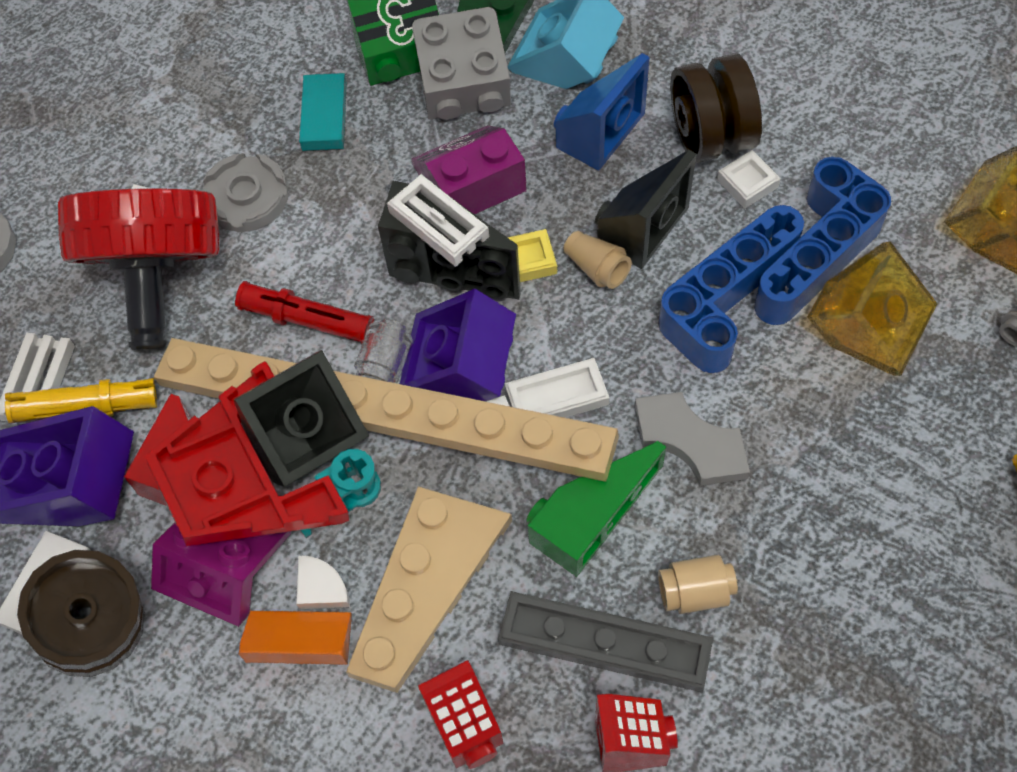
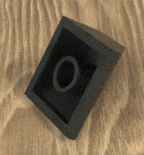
M687 150L623 187L612 202L609 200L605 201L595 218L597 238L624 248L626 255L631 258L632 264L643 269L689 208L697 154Z
M322 350L233 399L246 435L273 483L284 487L336 457L340 452L351 448L369 437L366 428Z

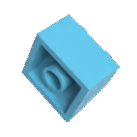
M555 0L537 10L507 67L512 73L564 89L583 82L588 84L601 73L603 69L602 62L608 50L617 41L618 36L616 33L624 16L609 0Z

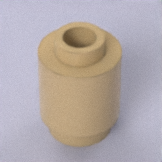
M720 555L670 563L668 569L658 570L659 588L666 611L678 610L679 614L726 607L730 605V595L737 594L738 592L733 565L731 563L724 564Z

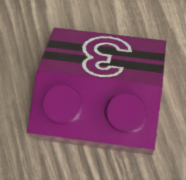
M487 125L411 158L412 165L418 175L422 174L473 214L482 212L527 191L525 159L505 128Z

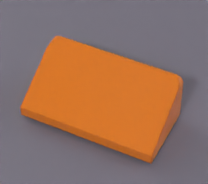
M250 611L240 641L238 654L245 663L348 665L352 613Z

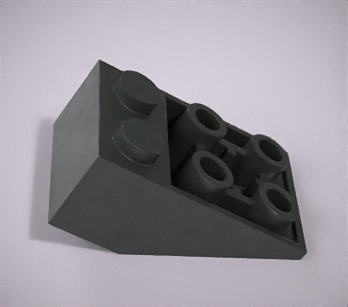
M398 181L392 182L378 224L390 277H395L405 283L423 282L439 285L449 291L477 289L493 299H520L518 245L466 209L489 227V238L484 242L480 240L476 242V249L471 254L465 252L462 255V262L455 267L389 213L387 203L410 184ZM420 192L415 194L429 207L442 214L449 223L464 235L469 232ZM406 203L404 204L414 213H416L419 217H421L424 221H426L430 226H432L435 230H437L440 234H442L445 238H447L450 242L455 244L441 231H439L436 227H434L431 223H429L426 219H424L421 215L414 211L410 206H408Z

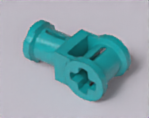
M347 449L340 452L334 458L331 466L314 476L315 480L329 475L348 512L356 507H365L372 504L378 498L381 491V481L375 471V465L371 456L359 449ZM348 462L350 467L346 469L345 464ZM357 474L361 480L355 482L351 477ZM367 489V493L364 494L362 490ZM312 528L300 530L305 538L312 535Z

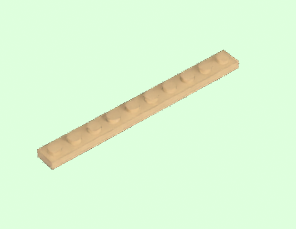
M171 338L153 378L162 387L219 399L218 396L229 387L234 386L237 388L251 377V370L264 361L268 363L274 376L297 363ZM334 371L367 431L604 482L607 481L619 439L618 428Z

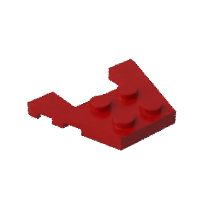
M266 361L251 370L252 376L237 388L231 386L219 395L220 402L200 418L194 415L144 455L186 546L337 525L349 521L348 510L329 475L283 496H278L246 435L233 399L274 377Z

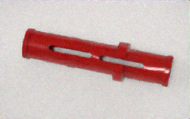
M243 281L237 290L235 298L237 309L271 317L276 324L284 326L289 322L361 342L364 345L369 342L374 328L375 320L371 315H363L329 304L295 296L293 290L286 288L276 291Z

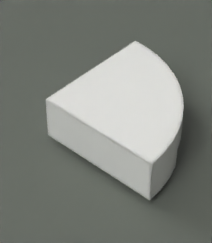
M298 556L296 604L299 609L350 607L349 594L345 584L332 566L318 558Z

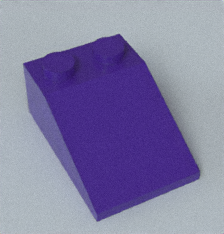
M94 406L0 430V524L79 527L114 520L120 500L119 497L126 466L129 461L134 431Z

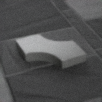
M683 392L635 398L634 406L643 448L657 441L664 444L666 452L676 455L689 465L700 486L749 478L750 469L740 428H722L702 420L690 409Z

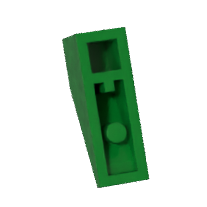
M657 441L612 462L606 482L579 477L558 487L548 500L544 497L541 498L533 506L526 519L528 523L529 544L575 577H578L661 470L664 464L666 446Z

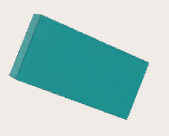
M345 73L303 75L299 138L302 151L344 149L347 89Z

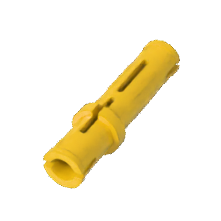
M154 378L111 383L110 379L99 380V384L81 387L5 393V413L8 423L44 419L94 406L108 416H114V412L157 408Z

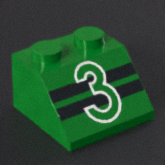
M346 0L357 52L370 86L421 72L412 24L417 19L439 15L435 0Z

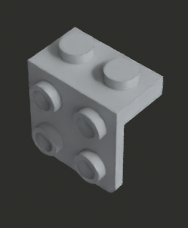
M485 7L420 18L413 22L412 28L429 120L435 118L453 119L464 113L476 111L494 112L502 107L511 106L510 76L497 15L493 8Z

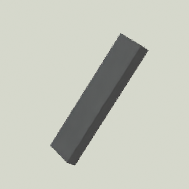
M511 591L498 643L502 646L703 693L713 637Z

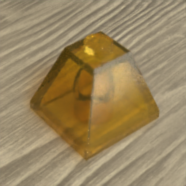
M890 241L881 243L828 280L807 318L832 348L893 376H902L937 306V302Z

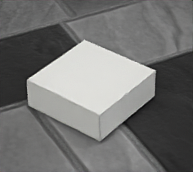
M753 150L719 170L717 181L744 209L777 189L781 179Z

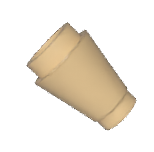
M580 231L573 232L564 244V253L598 287L607 286L610 289H614L626 279L630 272L631 258L626 255L625 249L620 246L583 234Z

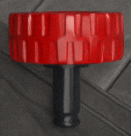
M115 189L70 194L61 197L58 202V233L63 260L75 264H109L110 270H123L127 329L131 335V342H128L131 350L165 348L167 342L163 338L165 313L162 269L175 267V261L198 260L217 256L219 252V223L214 195L210 192L190 189Z

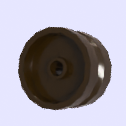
M732 53L712 58L707 69L701 63H692L674 68L670 81L674 121L685 152L690 150L697 154L695 163L718 158L722 154L723 148L735 154L755 149L760 144L762 111L759 94L752 72L740 54Z
M72 550L51 557L32 572L20 592L17 618L23 638L48 667L67 676L93 677L115 669L133 653L143 635L145 611L133 576L118 560L99 551ZM90 607L91 612L86 618H73L81 617L80 609Z

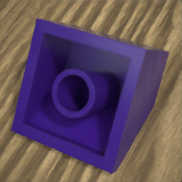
M472 289L416 313L399 384L485 402L500 397L505 383L504 374L509 349L513 342L516 313L477 289Z

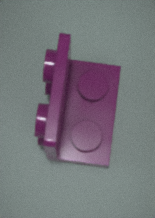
M174 522L153 543L151 589L239 627L250 613L253 576L291 535L292 531L186 546Z

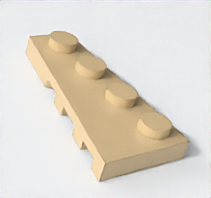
M418 486L346 671L347 675L350 678L398 693L435 638L434 633L448 613L451 614L461 599V593L476 571L479 572L489 557V551L499 536L503 535L511 524L512 514Z

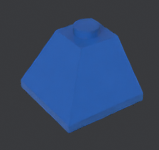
M641 53L581 91L569 106L564 105L554 120L556 148L599 171L645 114L650 57Z

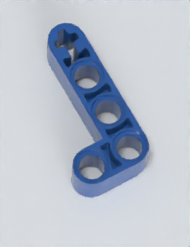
M832 156L820 160L813 171L807 193V202L809 207L822 218L761 276L754 309L756 315L767 324L781 325L790 321L878 236L891 206L889 192L881 184L840 157ZM803 265H805V266H810V267H812V268H814V269L805 268V267H803Z
M778 205L768 209L674 282L663 293L659 329L663 336L698 369L703 372L718 373L730 365L738 331L734 322L725 313L759 286L763 273L801 238L804 220L800 212L786 205ZM742 259H750L754 262H747ZM714 284L722 288L715 289L709 287L708 285ZM681 310L687 312L689 315L681 316L673 312ZM713 340L719 342L723 346L713 347L706 344L705 342Z

